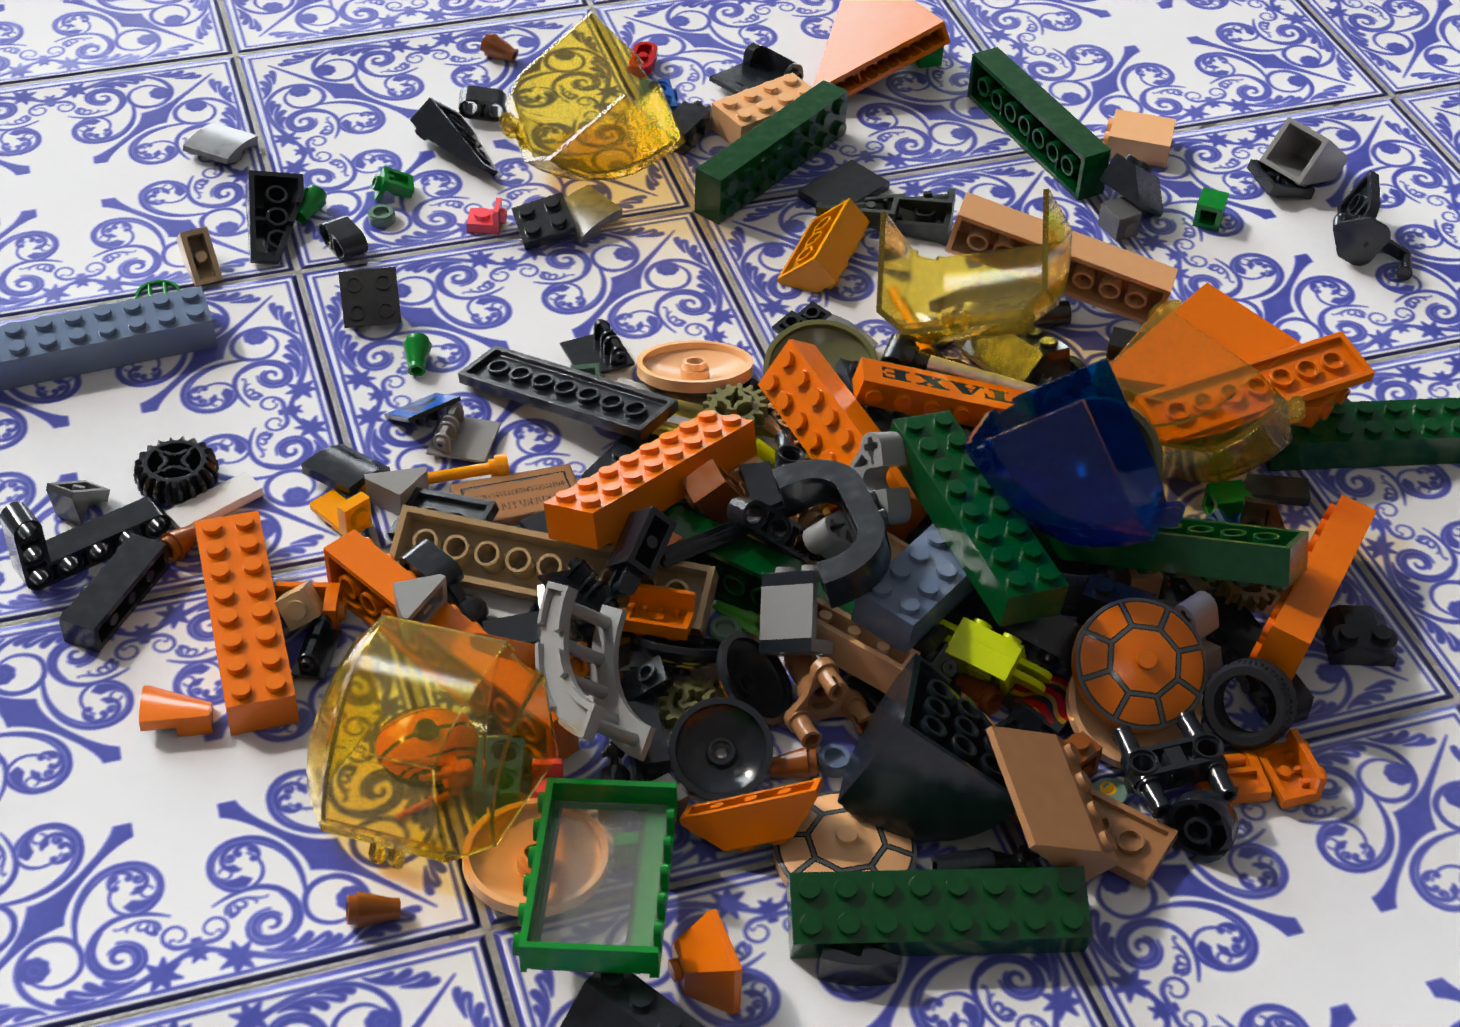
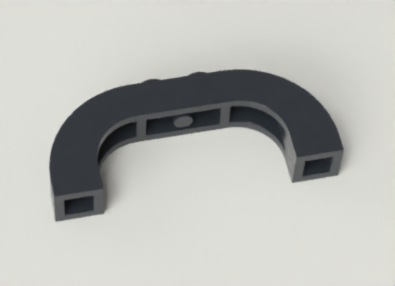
M824 459L804 460L772 469L779 496L787 512L814 503L834 504L844 511L857 537L852 546L843 553L815 563L822 589L831 609L849 603L874 588L886 574L892 555L886 528L890 527L889 519L884 508L879 509L880 503L875 490L868 491L863 479L853 468L837 461Z

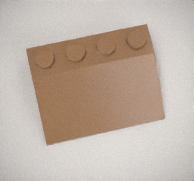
M998 726L988 727L986 729L988 738L1029 848L1056 867L1084 866L1086 882L1118 865L1119 862L1114 852L1117 849L1116 842L1103 825L1102 820L1105 819L1104 812L1097 801L1093 800L1090 792L1093 790V785L1087 774L1081 770L1079 762L1082 758L1076 746L1072 742L1066 743L1056 734Z

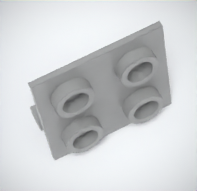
M458 402L447 406L446 414L443 413L426 455L485 463L501 422L464 417L463 406Z

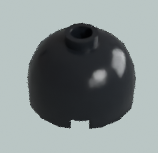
M1196 789L1184 793L1172 804V809H1169V814L1167 813L1163 823L1178 830L1177 839L1172 848L1177 852L1181 849L1192 854L1193 856L1188 859L1198 863H1211L1220 860L1233 846L1239 830L1238 817L1231 803L1222 795L1211 790Z

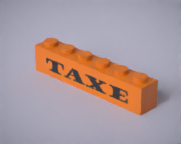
M861 357L852 378L854 397L862 405L916 416L950 410L960 425L994 432L1030 429L1036 418L1032 392L865 357Z

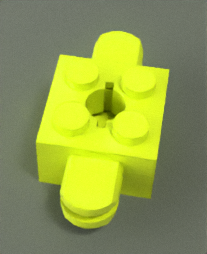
M963 617L959 626L945 619H942L937 624H944L948 632V636L942 643L948 645L945 653L951 656L958 664L956 673H966L969 676L997 684L1000 687V691L1004 693V696L1016 683L1039 695L1044 694L1046 686L1042 682L1049 683L1053 676L1048 670L1026 659L1024 646L1021 645L1022 641L1016 636L1006 632L1002 636L992 631V626L979 618H974L972 621Z

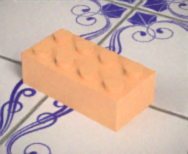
M790 73L750 89H745L734 95L724 97L711 104V129L729 144H732L812 87L794 73Z

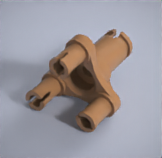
M816 655L784 657L783 665L786 669L788 668V673L797 686V695L799 697L786 711L784 723L790 732L796 734L803 747L807 746L808 749H814L821 743L822 735L815 728L814 723L826 718L845 717L850 719L858 733L862 734L872 716L867 709V702L860 692L849 688L839 675V667L832 658L821 657L818 659Z

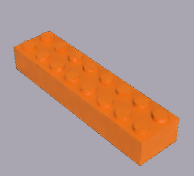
M789 339L758 383L760 389L812 460H832L849 466L861 449L863 436L868 432H881L814 344ZM892 467L886 474L887 485L889 488L909 487L911 516L907 523L890 525V527L886 528V531L906 542L908 534L916 529L927 512L898 467Z
M713 410L702 411L692 420L680 423L676 429L660 434L659 438L651 443L642 444L639 447L640 449L635 452L621 456L619 461L610 466L601 467L594 475L578 480L577 484L569 489L558 491L556 496L543 503L549 539L599 550L619 538L630 512L652 505L662 512L684 499V493L687 490L681 480L709 460H715L726 472H729L756 456L757 446L754 420L741 418L737 414L720 415L716 414V411Z
M1343 494L1336 505L1333 503L1329 504L1308 543L1307 570L1289 588L1283 590L1249 658L1263 659L1275 664L1292 681L1377 510Z
M259 510L194 521L231 736L299 723L296 694L280 615L274 604L276 595Z

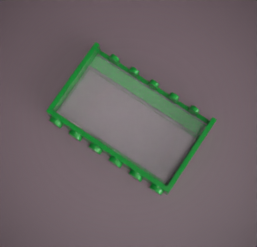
M547 777L545 792H539L538 814H541L540 819H534L533 840L536 841V846H530L528 852V868H532L531 874H525L523 880V896L527 897L526 903H520L518 908V926H522L521 932H515L513 936V956H519L521 972L533 969L649 974L650 978H659L678 811L677 782Z

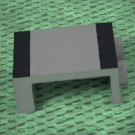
M802 565L801 571H796L794 567H776V573H762L759 654L778 657L833 655V641L816 638L817 594L820 579L815 565Z

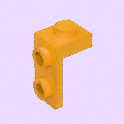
M331 490L310 502V509L343 536L353 529L360 533L373 525L370 497L362 491L346 500L335 490Z

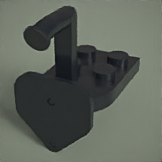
M1370 170L1337 207V215L1333 219V233L1337 255L1352 265L1363 266L1368 264L1380 251H1383L1399 260L1400 267L1396 270L1397 277L1403 281L1409 280L1413 274L1412 254L1409 249L1390 239L1391 231L1389 227L1376 219L1381 205L1379 174Z

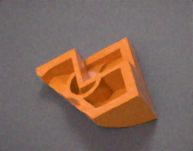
M143 686L139 709L140 730L150 731L176 728L178 737L213 734V704L209 701L161 688Z

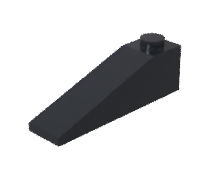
M429 97L411 117L410 121L416 127L414 131L422 140L426 141L428 139L494 176L498 173L489 156L480 149L482 147L480 141L472 137L474 131L459 112Z
M248 171L246 217L250 263L279 264L304 199L303 174Z

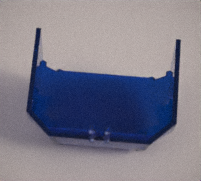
M1107 357L1012 398L1015 404L998 413L997 409L987 412L963 444L969 458L983 478L1009 507L1033 526L1063 544L1087 547H1115L1153 541L1156 538L1160 525L1166 528H1172L1175 524L1179 525L1185 512L1186 505L1182 502L1166 501L1157 465Z

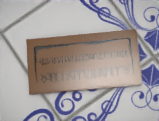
M565 464L451 484L450 491L452 494L496 501L499 511L492 522L510 526L520 524V520L544 511V502L556 496L558 491L569 489L576 485L577 481L571 465Z

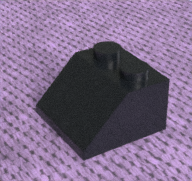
M1116 153L1099 180L1135 205L1160 218L1163 215L1160 178L1151 173L1154 168L1129 153L1126 157Z

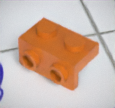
M639 583L636 592L629 595V604L625 610L628 613L622 631L632 632L639 636L664 637L671 641H687L695 621L696 593L694 591Z
M1296 728L1289 730L1285 742L1255 749L1273 791L1272 793L1282 809L1320 801L1327 783V775L1324 768L1317 763L1311 753L1309 743L1305 739L1303 740Z

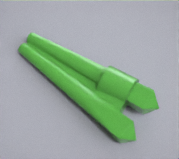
M717 600L716 604L712 606L722 616H729L738 620L742 631L759 637V630L756 628H760L759 614L746 611L720 600Z

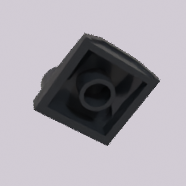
M1336 605L1327 610L1320 628L1330 665L1395 667L1398 659L1395 650L1398 637L1387 626L1381 613L1371 606Z

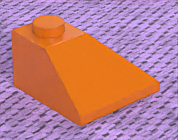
M715 908L706 912L672 943V959H669L667 962L668 970L672 981H679L684 995L735 1015L740 1013L743 968L719 913Z

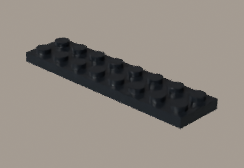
M497 345L458 373L461 384L641 441L679 410L678 400Z

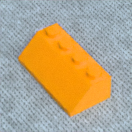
M851 198L811 220L777 278L779 284L818 293L825 288L830 290L840 282L839 276L848 267V260L857 251L856 246L866 235L864 231L870 222Z

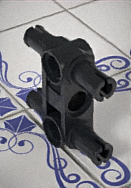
M1185 711L1178 715V723L1176 725L1184 738L1140 747L1130 726H1120L1112 733V739L1121 754L1120 765L1125 773V787L1133 794L1143 797L1154 819L1165 818L1166 814L1170 812L1169 809H1172V805L1164 793L1165 790L1208 781L1212 790L1222 795L1229 802L1237 797L1236 793H1238V790L1227 773L1228 762L1223 755V741L1213 734L1204 732L1193 711Z

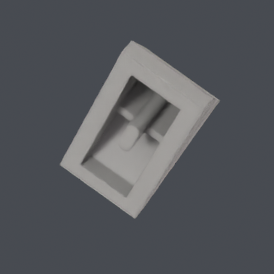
M427 467L364 474L366 495L370 497V503L397 516L401 512L402 505L407 503L416 487L429 489Z
M437 574L393 583L395 608L404 641L410 643L448 600L446 576Z

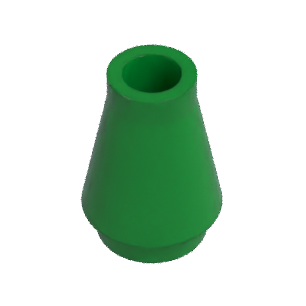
M309 185L304 188V199L296 217L297 222L306 224L312 216L326 205L327 195L321 187Z
M411 333L403 343L408 372L412 376H422L426 372L432 343L428 336L423 333Z

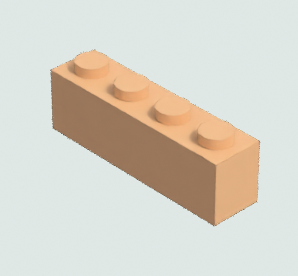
M817 597L816 638L833 641V655L817 656L820 658H832L840 669L886 693L915 653L920 655L921 652L912 648L907 654L903 653L852 621L851 614L838 607L831 609L827 601Z

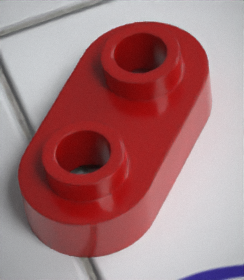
M647 41L634 45L628 60V70L631 74L642 78L652 73L658 58L657 45Z

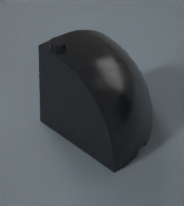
M915 653L892 683L863 730L846 767L837 802L847 812L858 815L882 830L904 838L921 841H951L971 837L998 825L1015 811L986 729L993 725L968 696L961 698L948 686L952 681L917 653Z

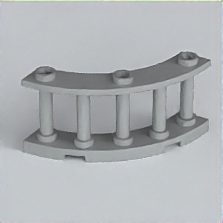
M548 581L537 624L542 626L540 642L535 643L537 680L546 706L549 710L555 712L559 719L557 722L571 734L590 742L594 741L596 733L609 737L623 752L644 762L656 728L647 725L632 711L624 696L619 676V646L623 625L628 612L603 604L600 612H597L575 602L578 590ZM571 615L596 625L592 649L569 640ZM569 655L590 663V680L573 673ZM584 693L591 695L593 702Z

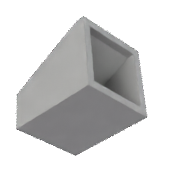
M1288 117L1259 161L1303 186L1335 180L1349 157L1330 139Z

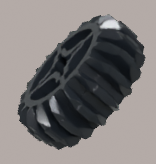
M183 436L179 440H173L170 437L169 441L166 442L158 440L156 446L147 445V451L139 453V459L135 460L133 476L141 496L152 497L160 506L167 503L169 508H171L174 504H181L191 498H196L197 495L213 488L218 483L219 464L212 448H208L205 442L197 443L195 438L187 441Z

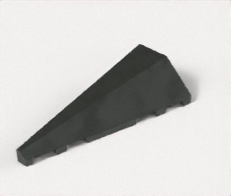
M948 189L946 194L932 195L931 191H924L923 196L909 197L905 193L865 197L864 202L855 204L870 221L867 228L947 245L952 230L956 189ZM817 202L816 216L818 217L836 205H823L822 202Z

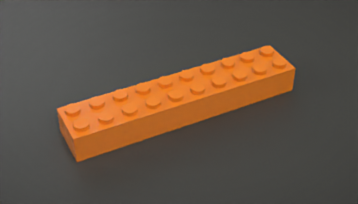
M355 529L323 548L328 582L341 583L342 599L347 602V609L479 716L487 713L491 714L498 724L501 733L515 734L517 737H521L522 751L528 752L530 758H561L564 761L579 750L578 736L571 734L557 722L559 719L555 712L549 710L546 706L535 670L476 652L471 648L469 637L472 633L488 634L479 623L472 622L462 614L456 605L449 604L446 601L410 643L404 641L395 608L393 583L416 579L415 573L411 570L407 571L397 563L391 554L384 553L369 537H364Z

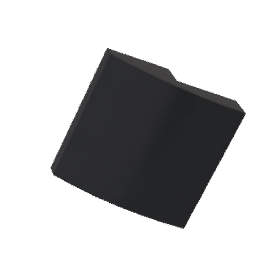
M344 444L325 448L301 464L303 474L349 497L365 485L364 474L390 471L389 466Z

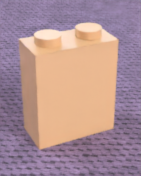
M1116 109L1114 119H1108L1103 143L1111 149L1110 158L1112 159L1116 153L1124 157L1129 153L1148 165L1166 168L1176 119Z

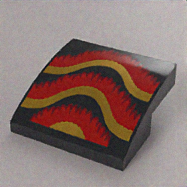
M1040 664V667L1048 670L1053 676L1049 683L1042 682L1046 686L1044 694L1039 695L1016 683L1004 696L1001 705L1012 711L1016 702L1024 700L1046 717V722L1042 728L1044 731L1061 736L1072 729L1067 716L1065 699L1069 680Z

